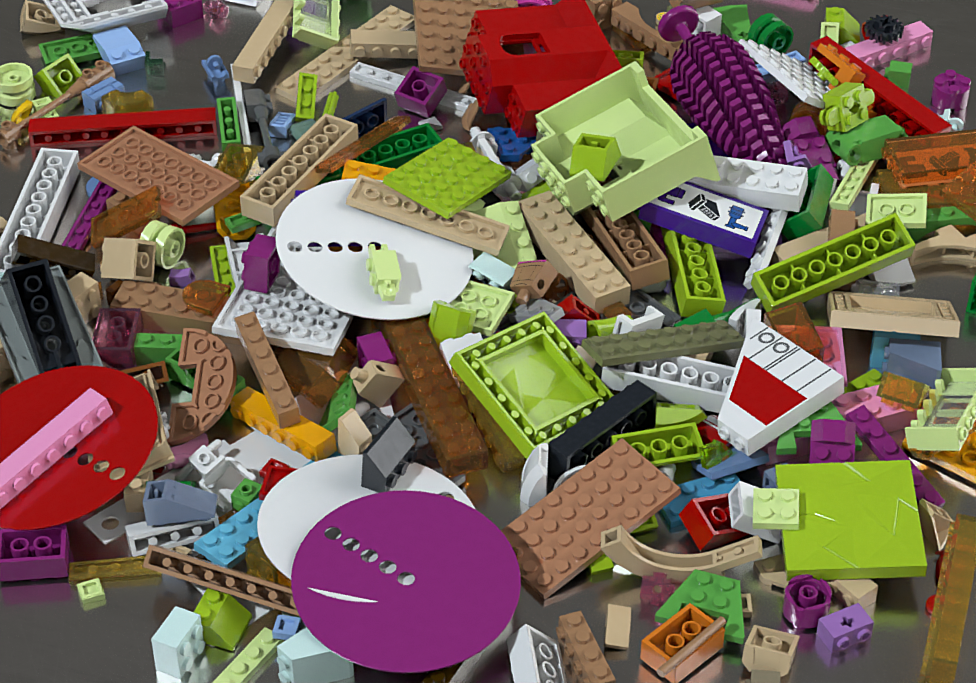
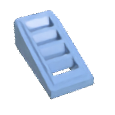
M278 112L268 126L270 137L287 139L289 128L295 121V114Z

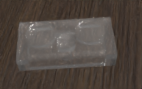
M859 280L858 293L899 296L900 283Z

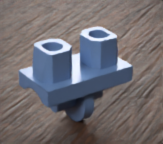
M211 55L208 60H201L202 66L214 86H224L225 79L229 78V73L219 55Z

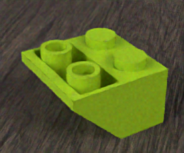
M581 133L573 145L570 177L587 169L597 181H605L621 157L616 137Z

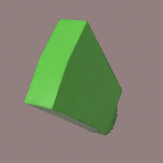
M747 4L713 8L722 14L721 31L737 42L740 39L748 41V31L751 26Z

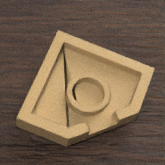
M783 554L754 561L753 568L762 584L770 587L772 585L782 588L787 587L789 581H786Z

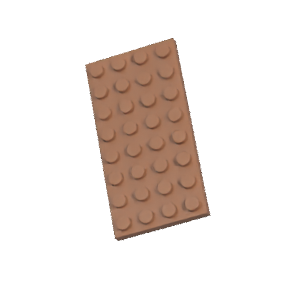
M132 126L77 163L79 170L182 226H185L240 187L239 180L135 126Z
M621 438L503 528L501 532L505 535L515 552L521 579L546 600L604 554L601 550V532L622 525L630 534L679 496L681 488Z

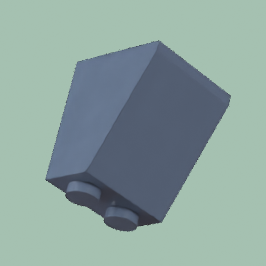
M890 338L889 345L884 347V359H886V362H882L881 374H885L889 382L906 378L918 396L930 399L929 390L936 389L935 380L940 379L942 373L941 342Z

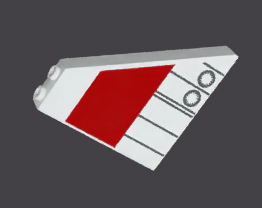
M753 318L717 419L718 434L723 440L731 443L738 451H742L747 456H750L798 424V422L844 393V376L758 319Z

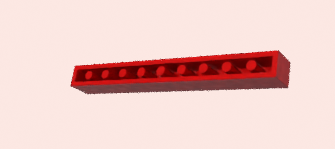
M216 107L29 119L28 134L30 146L41 147L110 142L132 126L158 139L217 135Z

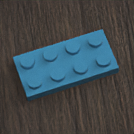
M734 473L715 480L703 477L679 484L677 486L681 488V494L660 511L670 528L683 525L684 523L679 517V513L691 499L729 493L740 479Z

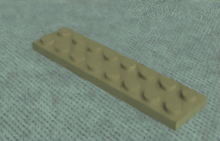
M717 320L716 322H701L695 325L685 324L679 327H664V329H647L640 332L630 331L625 334H610L609 336L602 337L593 336L582 339L581 347L601 367L738 349L743 347L745 338L731 327L728 322Z

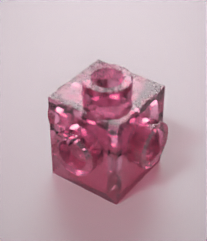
M653 572V575L644 574L642 577L640 599H647L649 604L663 606V602H666L675 591V584H671L672 578H667V573ZM655 585L661 587V592L655 590Z

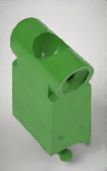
M886 115L868 119L847 132L829 131L825 136L828 147L849 166H856L860 161L865 163L897 155V140L902 139L904 142L909 140L905 129L897 125Z

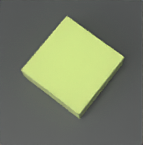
M99 578L76 584L83 606L106 599Z

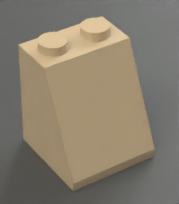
M104 238L102 245L103 259L100 267L101 278L153 282L156 242L128 238Z

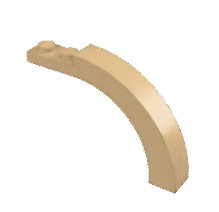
M622 525L601 532V550L613 562L633 574L665 583L682 584L695 569L725 577V570L763 557L762 540L758 535L705 553L672 554L655 550L640 543Z

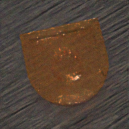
M197 280L184 288L182 292L183 301L188 309L212 316L231 292V286L212 280Z

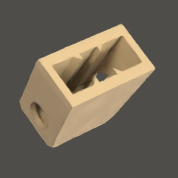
M374 360L368 361L362 369L354 367L350 373L358 394L380 408L405 380L397 365Z

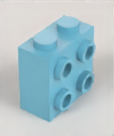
M873 330L870 367L882 368V362H886V359H884V347L889 345L890 338L920 340V335Z

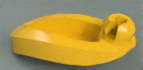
M26 99L24 103L18 106L11 116V122L18 124L29 117L33 102Z

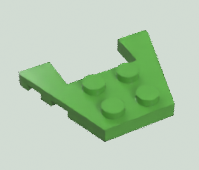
M832 402L828 403L781 434L777 443L776 455L796 454L795 438L811 437L812 420L845 419ZM855 434V451H862V442Z
M695 569L655 614V622L664 623L691 603L706 615L717 618L722 616L725 620H728L725 627L724 640L742 645L744 643L745 635L740 580Z

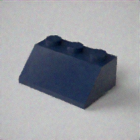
M385 97L342 118L343 120L358 124L359 143L388 129L387 99Z

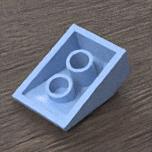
M126 25L92 34L102 59L111 64L115 71V77L145 68L146 55L139 41Z

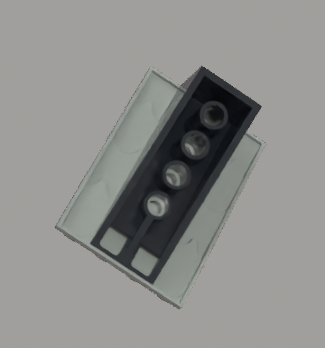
M43 259L6 269L0 280V340L17 382L20 383L38 374L64 367L86 365L104 367L60 265L50 267L48 260Z

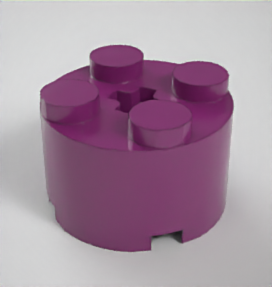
M951 69L937 75L933 81L932 104L942 111L945 109L963 110L967 106L969 98L970 78L958 74Z
M808 574L795 576L789 581L784 593L783 613L786 619L793 624L794 628L803 630L805 628L818 627L819 618L829 615L832 596L829 584L821 578L819 581L814 579L813 575Z

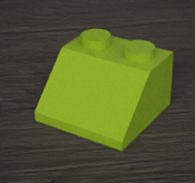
M826 7L824 22L839 23L838 44L841 45L852 41L854 44L859 43L860 24L844 8Z
M67 53L33 77L45 93L58 98L66 93L76 82L77 78L82 76V72L69 53Z
M207 588L193 612L201 617L205 644L231 651L235 650L252 619V614L230 594Z

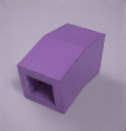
M191 268L171 269L169 283L170 286L174 287L190 286L194 284L196 276Z

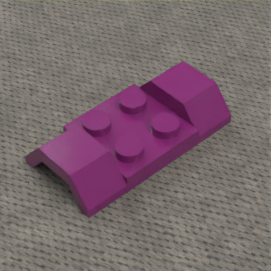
M811 116L794 118L782 125L786 141L791 140L794 146L797 145L799 153L807 156L812 167L822 164L828 173L837 179L836 185L839 186L841 180L836 170L837 165L824 135L820 134L815 120Z
M833 419L812 420L809 464L854 462L856 423Z

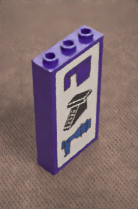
M687 181L637 208V210H640L638 218L750 259L769 213V210Z

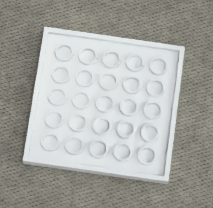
M750 39L748 41L739 40V43L744 46V50L749 53L750 57L803 102L824 109L823 94L831 90L828 88L830 82L827 80L823 82L817 75L818 72L812 71L813 67L806 62L802 64L796 58L791 60L788 55L784 53L781 55L774 49L769 50L762 44L758 46L756 42Z

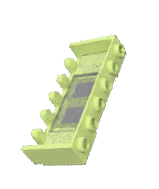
M294 0L292 37L325 50L338 44L340 40V0Z
M942 368L941 379L935 380L936 389L929 390L930 399H924V409L917 410L918 420H911V427H905L908 448L960 451L969 435V431L973 428L976 420V368Z

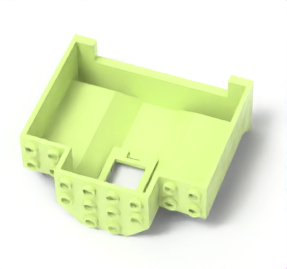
M636 61L535 115L538 122L536 127L543 137L541 140L531 144L533 153H531L532 158L539 165L537 171L541 178L545 179L552 194L572 217L595 205L596 207L599 206L604 217L608 216L613 222L694 177L716 182L721 180L707 135L698 126L691 129L650 87L644 69ZM581 133L616 137L621 157L613 167V170L619 177L603 186L597 182L587 169L570 177L572 149Z

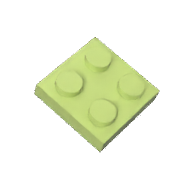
M754 488L753 529L799 530V489Z

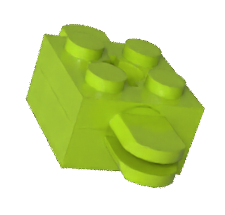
M845 82L823 94L825 105L819 115L820 123L827 126V129L830 131L847 132L869 119L867 106L874 102L873 90L865 89L863 83Z

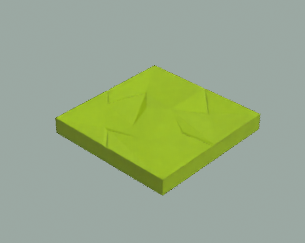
M544 311L455 352L449 361V364L526 459L539 444H549L552 439L560 436L567 428L574 426L583 417L588 416L598 406L603 405L614 396Z
M910 460L775 465L776 489H799V530L781 529L786 581H790L795 576L805 574L813 575V578L820 580V578L823 580L926 577L927 561Z

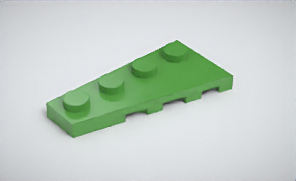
M346 373L338 379L319 423L321 427L329 431H333L338 427V419L349 409H355L357 390L353 379L350 377V373Z

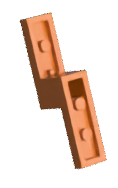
M820 43L816 49L840 68L835 75V78L838 80L837 86L845 82L862 83L866 77L861 72V67L855 63H849L850 59L842 53L839 55L837 53L838 49L831 44L826 46ZM830 83V84L828 85V88L832 90V89H834V88L837 87V86H833V85ZM872 105L867 106L868 118L870 119L877 115L872 110Z

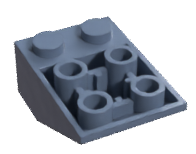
M171 479L148 481L143 497L147 526L154 525L160 527L168 523L184 524L193 520L208 521L211 518H215L218 495Z

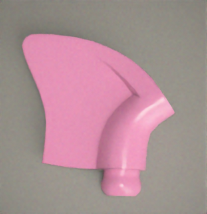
M203 433L182 445L171 447L175 461L167 464V469L185 467L193 453L202 445L206 447L209 445L207 434Z

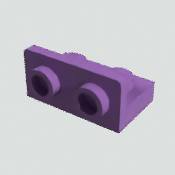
M791 140L783 142L788 165L805 167L807 170L812 168L807 156L799 153L797 145L794 146Z

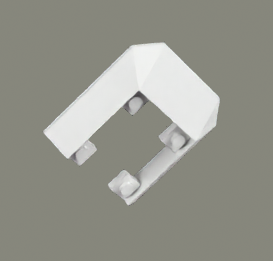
M43 0L61 27L94 34L124 25L129 27L165 18L168 11V5L164 0H149L142 2V4L91 15L87 8L107 0Z

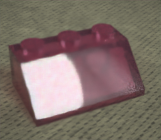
M100 308L92 341L100 359L112 368L135 367L134 343L137 333H143L144 329L141 308Z

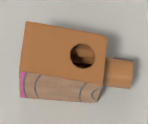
M547 259L518 262L510 284V288L517 295L515 299L517 304L527 305L529 299L544 296L558 274V271Z

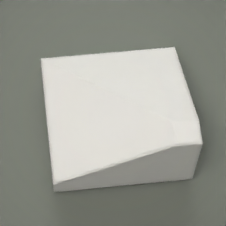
M435 116L418 122L419 125L429 123L435 131L443 129V126Z

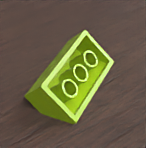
M695 422L611 436L610 447L622 438L655 467L707 458V453Z

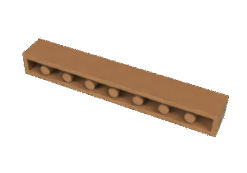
M149 545L142 567L299 616L294 604L292 590L289 586L161 546Z

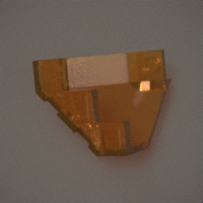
M343 337L334 356H325L319 353L283 348L281 346L276 349L274 355L289 388L296 395H302L317 409H322L342 385L358 356L357 348Z

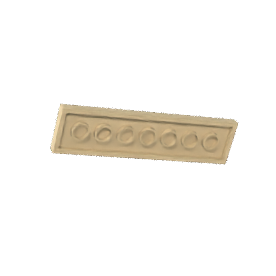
M359 174L346 200V205L495 256L499 255L510 225L466 210H461L451 218L446 219L383 184V182Z

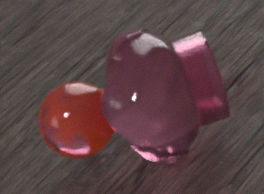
M208 0L203 3L204 11L209 13L212 20L226 19L228 16L229 6L225 5L223 1Z

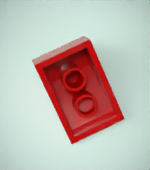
M729 493L691 499L679 513V517L700 551L715 549L749 535L731 527Z

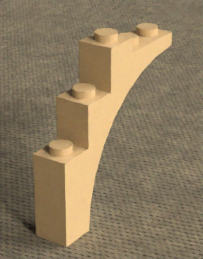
M953 225L935 230L933 238L915 244L912 256L907 258L910 266L925 262L952 260L976 264V234L964 237Z

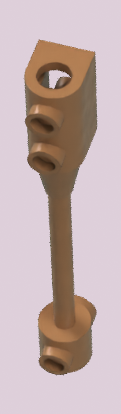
M104 60L96 61L93 69H84L82 76L76 79V82L66 93L18 124L8 120L3 121L0 128V145L5 149L15 148L18 145L17 140L22 136L21 130L29 126V119L41 118L67 100L82 95V91L111 76L115 78V71L111 64Z

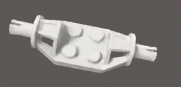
M475 126L471 128V133H469L472 137L469 143L470 148L476 153L488 157L489 160L502 165L497 156L498 145L495 142L494 136L488 131H481L480 127ZM503 165L512 172L511 177L492 191L502 197H509L511 201H520L522 198V194L519 192L522 185L521 179L515 174L512 167Z

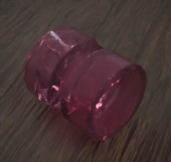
M779 80L773 81L771 84L766 82L771 98H773L776 105L788 102V88Z

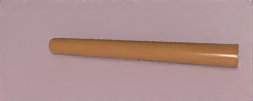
M722 616L717 618L657 669V674L662 678L722 628L726 624L725 618Z

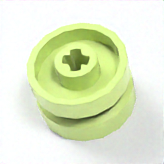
M18 62L0 66V104L15 107L20 106L26 99L30 101L34 99L36 89L33 82V71L30 66Z
M153 220L144 228L140 236V240L156 242V266L169 270L180 260L186 241L185 233L182 229Z

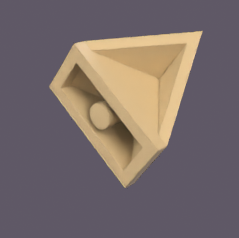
M922 498L918 506L921 530L937 551H941L957 524L945 510Z

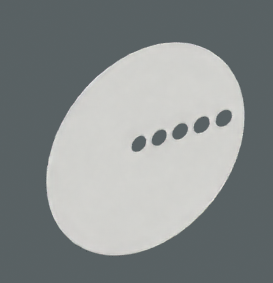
M357 179L336 180L305 191L286 207L279 219L276 228V249L280 261L289 276L306 293L318 301L351 315L378 320H401L430 314L433 301L442 300L448 304L451 303L464 290L473 269L469 268L474 258L471 247L346 205L347 197ZM295 242L302 246V250L292 252L287 248V245ZM315 242L319 243L323 249L320 252H312L307 246L309 243ZM333 242L339 243L343 249L340 252H333L329 250L328 244ZM353 242L359 243L363 249L360 252H353L349 250L348 245ZM370 243L387 244L388 250H396L402 277L394 301H382L379 294H374L373 286L369 284L370 271L366 270V259H369L368 245Z
M363 454L337 456L303 466L280 480L266 495L258 513V537L271 563L290 580L293 562L302 541L322 518L350 501L378 493L361 487ZM415 462L413 464L410 463L404 476H400L397 479L395 487L389 489V491L408 490L435 494L449 493L455 500L474 508L470 499L455 483L433 469ZM335 527L325 531V536L331 540L338 539L342 535V532ZM347 539L343 542L344 549L348 551H354L360 546L356 539ZM365 550L362 552L361 558L365 562H373L378 558V554L374 550ZM384 561L379 565V569L381 572L389 574L396 570V565L391 561ZM404 572L397 579L403 585H410L414 582L415 577L411 573ZM309 588L315 592L341 600L378 602Z

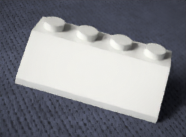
M527 624L506 639L514 683H567L558 641Z

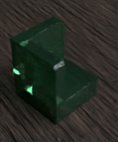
M146 51V78L164 77L166 63L163 62V58L151 59L150 51Z

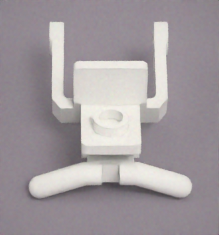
M216 439L207 447L202 445L189 457V462L175 476L176 481H183L196 469L197 473L202 475V479L199 481L200 489L211 493L213 492L207 486L216 483L230 466L245 478L258 482L253 473L248 472L232 457L225 458L221 454L217 458L213 454L222 446V441ZM218 498L217 507L222 512H225L228 509L227 505Z

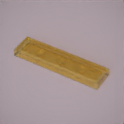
M146 556L72 562L69 564L70 585H76L99 578L100 582L162 577V573L142 567Z

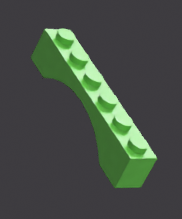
M976 204L927 208L926 228H906L914 241L948 225L976 226Z

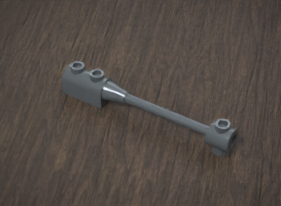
M261 89L243 90L248 123H259L265 145L262 152L257 153L259 168L264 167L268 170L285 153L272 146L267 126L268 116L270 113H273L270 94H265Z

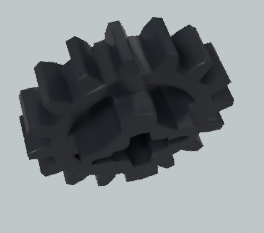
M885 14L882 17L876 15V18L870 17V20H866L864 32H866L865 36H870L869 40L875 39L876 43L882 42L885 44L889 42L892 44L893 40L898 42L899 38L902 39L904 26H902V22H898V18L892 19V16H886Z

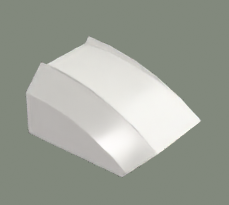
M547 443L539 444L524 464L520 500L527 506H533L547 496Z

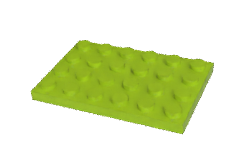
M448 137L384 176L383 184L442 217L449 219L510 179L512 172L503 165L489 160L488 157L482 156L473 151V149L465 147L455 139Z

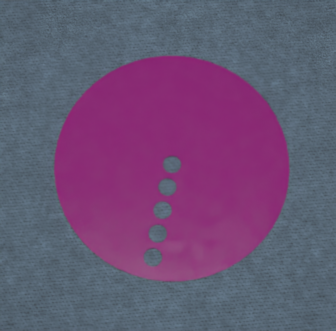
M408 490L388 491L364 496L350 501L327 514L308 532L296 553L291 573V590L297 612L305 626L317 640L332 652L348 661L371 669L395 673H420L439 670L463 662L484 650L499 637L509 624L518 605L521 587L520 568L515 552L505 535L491 520L476 509L450 497ZM335 527L342 532V535L338 539L331 540L325 536V531ZM347 539H356L360 546L354 551H348L344 549L343 542ZM365 550H374L378 554V558L373 562H365L362 560L361 554ZM384 561H391L396 565V570L386 574L380 571L379 565ZM408 572L414 575L415 580L410 585H403L399 583L397 578L401 573ZM309 588L378 602H355L341 600L323 595Z

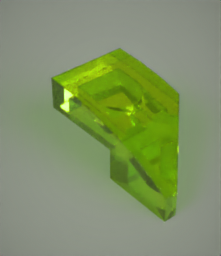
M714 439L711 443L699 447L701 465L705 469L720 464L733 454L730 448Z

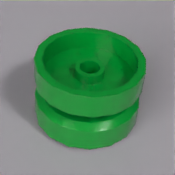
M767 13L761 15L751 25L747 40L750 39L756 42L758 46L762 44L769 50L774 49L782 55L791 46L794 32L789 25L775 14Z

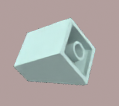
M307 627L277 646L278 676L282 683H330L351 678L354 675L353 662L344 659L325 647L312 635Z

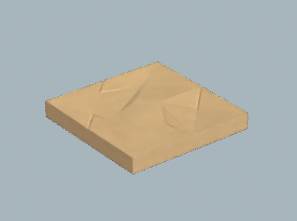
M829 291L827 294L826 307L830 327L886 332L895 331L898 333L959 338L960 320L950 301Z

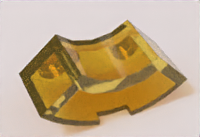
M115 89L101 97L103 114L155 111L153 97L142 89L135 92H121Z

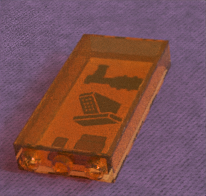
M976 129L885 139L884 147L881 149V154L887 162L888 170H891L893 179L897 182L900 189L976 181Z

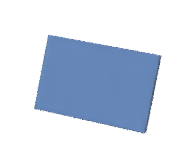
M732 446L723 453L716 451L707 454V458L692 460L691 466L709 479L715 480L768 463L770 460L769 454L761 449L747 456Z

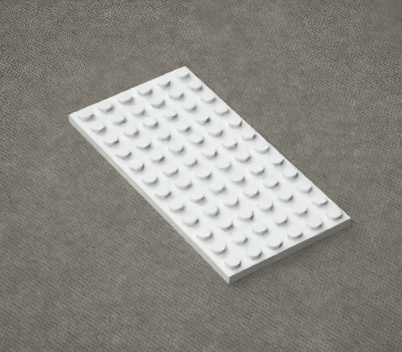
M277 225L271 228L267 236L276 237ZM292 242L287 245V248L292 252L302 250V246L298 243ZM308 247L312 252H320L323 249L322 247ZM280 261V273L268 293L244 289V281L240 279L214 322L212 333L223 337L239 338L234 318L254 311L269 344L283 348L298 349L304 352L319 353L325 356H334L354 315L327 306L306 293L289 276Z

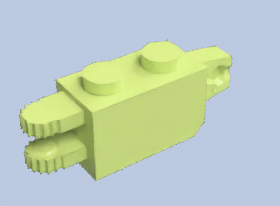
M369 244V259H366V270L370 271L369 284L373 286L374 294H379L382 301H394L402 277L396 250H388L387 244H381L380 250H376L375 244Z

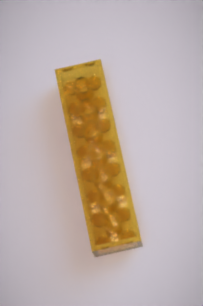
M957 513L955 522L950 521L948 535L951 536H948L941 566L943 571L940 572L934 602L936 607H933L920 676L925 677L924 683H954L976 567V517Z

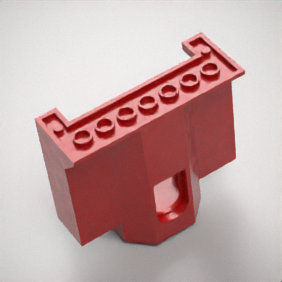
M561 0L555 5L475 10L474 17L471 19L470 31L463 45L462 57L459 59V67L463 70L465 79L469 82L471 91L475 95L478 106L481 107L483 113H505V117L508 118L511 124V129L518 138L537 136L538 129L536 123L538 122L536 114L622 68L585 0ZM532 43L536 54L511 55L503 50L501 46ZM540 47H543L545 52H542Z

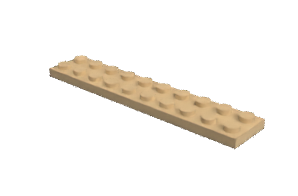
M390 5L358 29L407 31L415 25L414 15ZM349 34L339 41L338 44L329 48L277 85L275 93L296 103L299 72L318 75L316 96H318L347 75L358 62L363 63L369 58L350 57Z

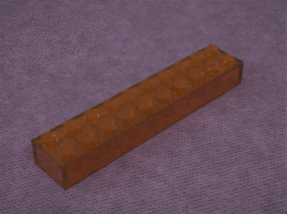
M424 316L401 320H379V332L381 331L384 339H388L390 351L395 353L397 360L395 365L399 367L405 379L402 382L445 477L450 478L487 469L489 450Z

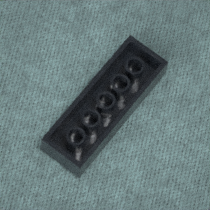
M636 380L631 385H627L620 393L612 396L606 403L598 406L588 416L583 417L574 426L567 428L560 436L552 439L548 444V476L557 481L568 470L577 466L587 465L610 447L611 436L643 431L655 423L657 392L641 381Z

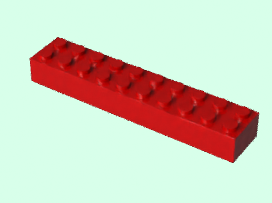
M825 36L810 43L809 60L815 56L834 77L840 68L816 50L820 43L826 46L831 44L838 49L837 53L839 55L842 53L850 59L849 63H855L862 68L861 72L866 75L862 81L864 88L872 89L875 98L871 105L873 106L872 110L877 113L876 117L886 115L897 125L902 126L905 129L906 135L909 136L907 142H904L902 139L898 140L916 153L948 150L951 124L830 37ZM808 61V64L813 67L812 71H816L819 73V71Z

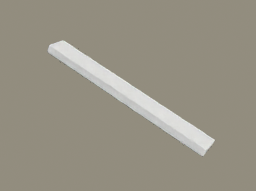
M360 62L350 70V77L395 91L405 78L403 75ZM447 89L439 104L465 112L468 105L473 103L476 98ZM479 107L476 116L482 111L481 107Z
M230 64L246 166H253V151L241 82L233 79V64Z

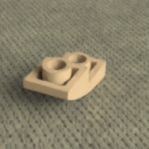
M607 605L603 647L621 650L628 649L631 607Z

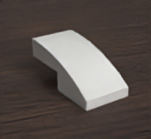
M761 299L751 300L739 307L729 317L728 324L736 331H739L742 325L745 324L746 309L760 310Z

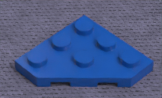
M487 128V131L494 136L495 142L498 145L497 156L500 162H518L524 154L528 155L533 152L531 144L536 142V137L518 138L511 128Z

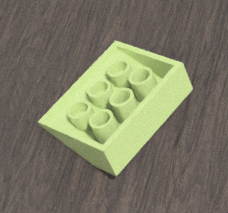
M518 200L499 202L472 212L510 225L499 255L492 256L515 269L518 262L537 260ZM472 248L474 256L473 261L477 257H479L483 253V251Z

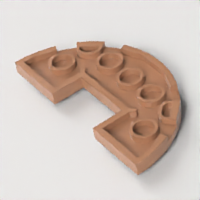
M183 328L178 366L181 369L196 368L192 401L172 403L169 421L171 428L168 430L169 438L167 439L170 446L193 440L209 430L224 414L235 391L237 368L234 357L222 340L205 330Z

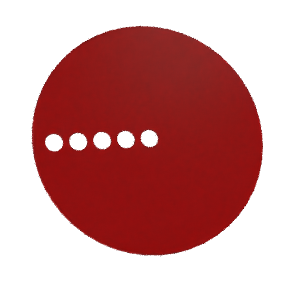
M86 365L64 367L38 374L0 394V463L89 388L104 396L113 411L112 415L74 446L77 448V453L73 457L64 458L62 456L0 509V528L36 530L58 526L87 515L119 494L141 471L156 441L158 414L153 398L148 390L139 381L124 372L102 366ZM82 455H93V460L89 464H78V459ZM98 462H109V467L105 471H94V466ZM114 469H125V474L120 479L113 480L110 478V473Z

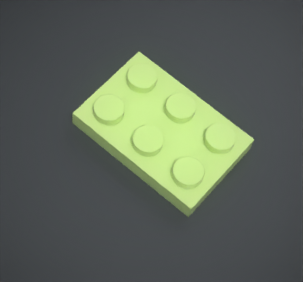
M927 193L867 194L865 225L897 213L905 228H926Z

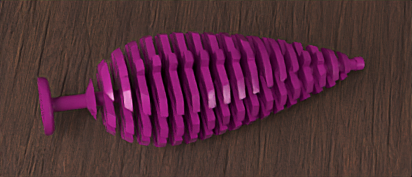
M681 5L669 10L659 21L658 32L666 41L677 42L683 40L678 52L676 49L673 54L670 76L673 93L676 94L678 102L681 101V106L684 110L686 109V113L691 117V121L731 158L788 165L783 145L785 141L774 100L771 98L766 81L763 80V76L753 59L749 58L750 55L744 50V46L725 34L716 36V33H711V31L699 32L696 36L692 34L699 22L698 12L692 6Z

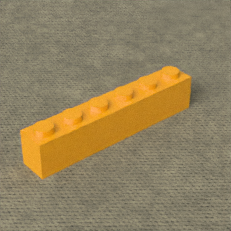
M247 386L232 397L230 411L234 418L240 419L250 427H254L264 435L275 439L278 443H282L291 450L302 454L307 459L314 460L315 462L320 461L337 451L334 433L301 415V422L280 429L265 395Z

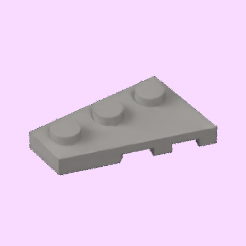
M542 298L529 300L527 305L517 306L515 311L508 316L511 323H520L544 311L554 323L565 314L562 307Z

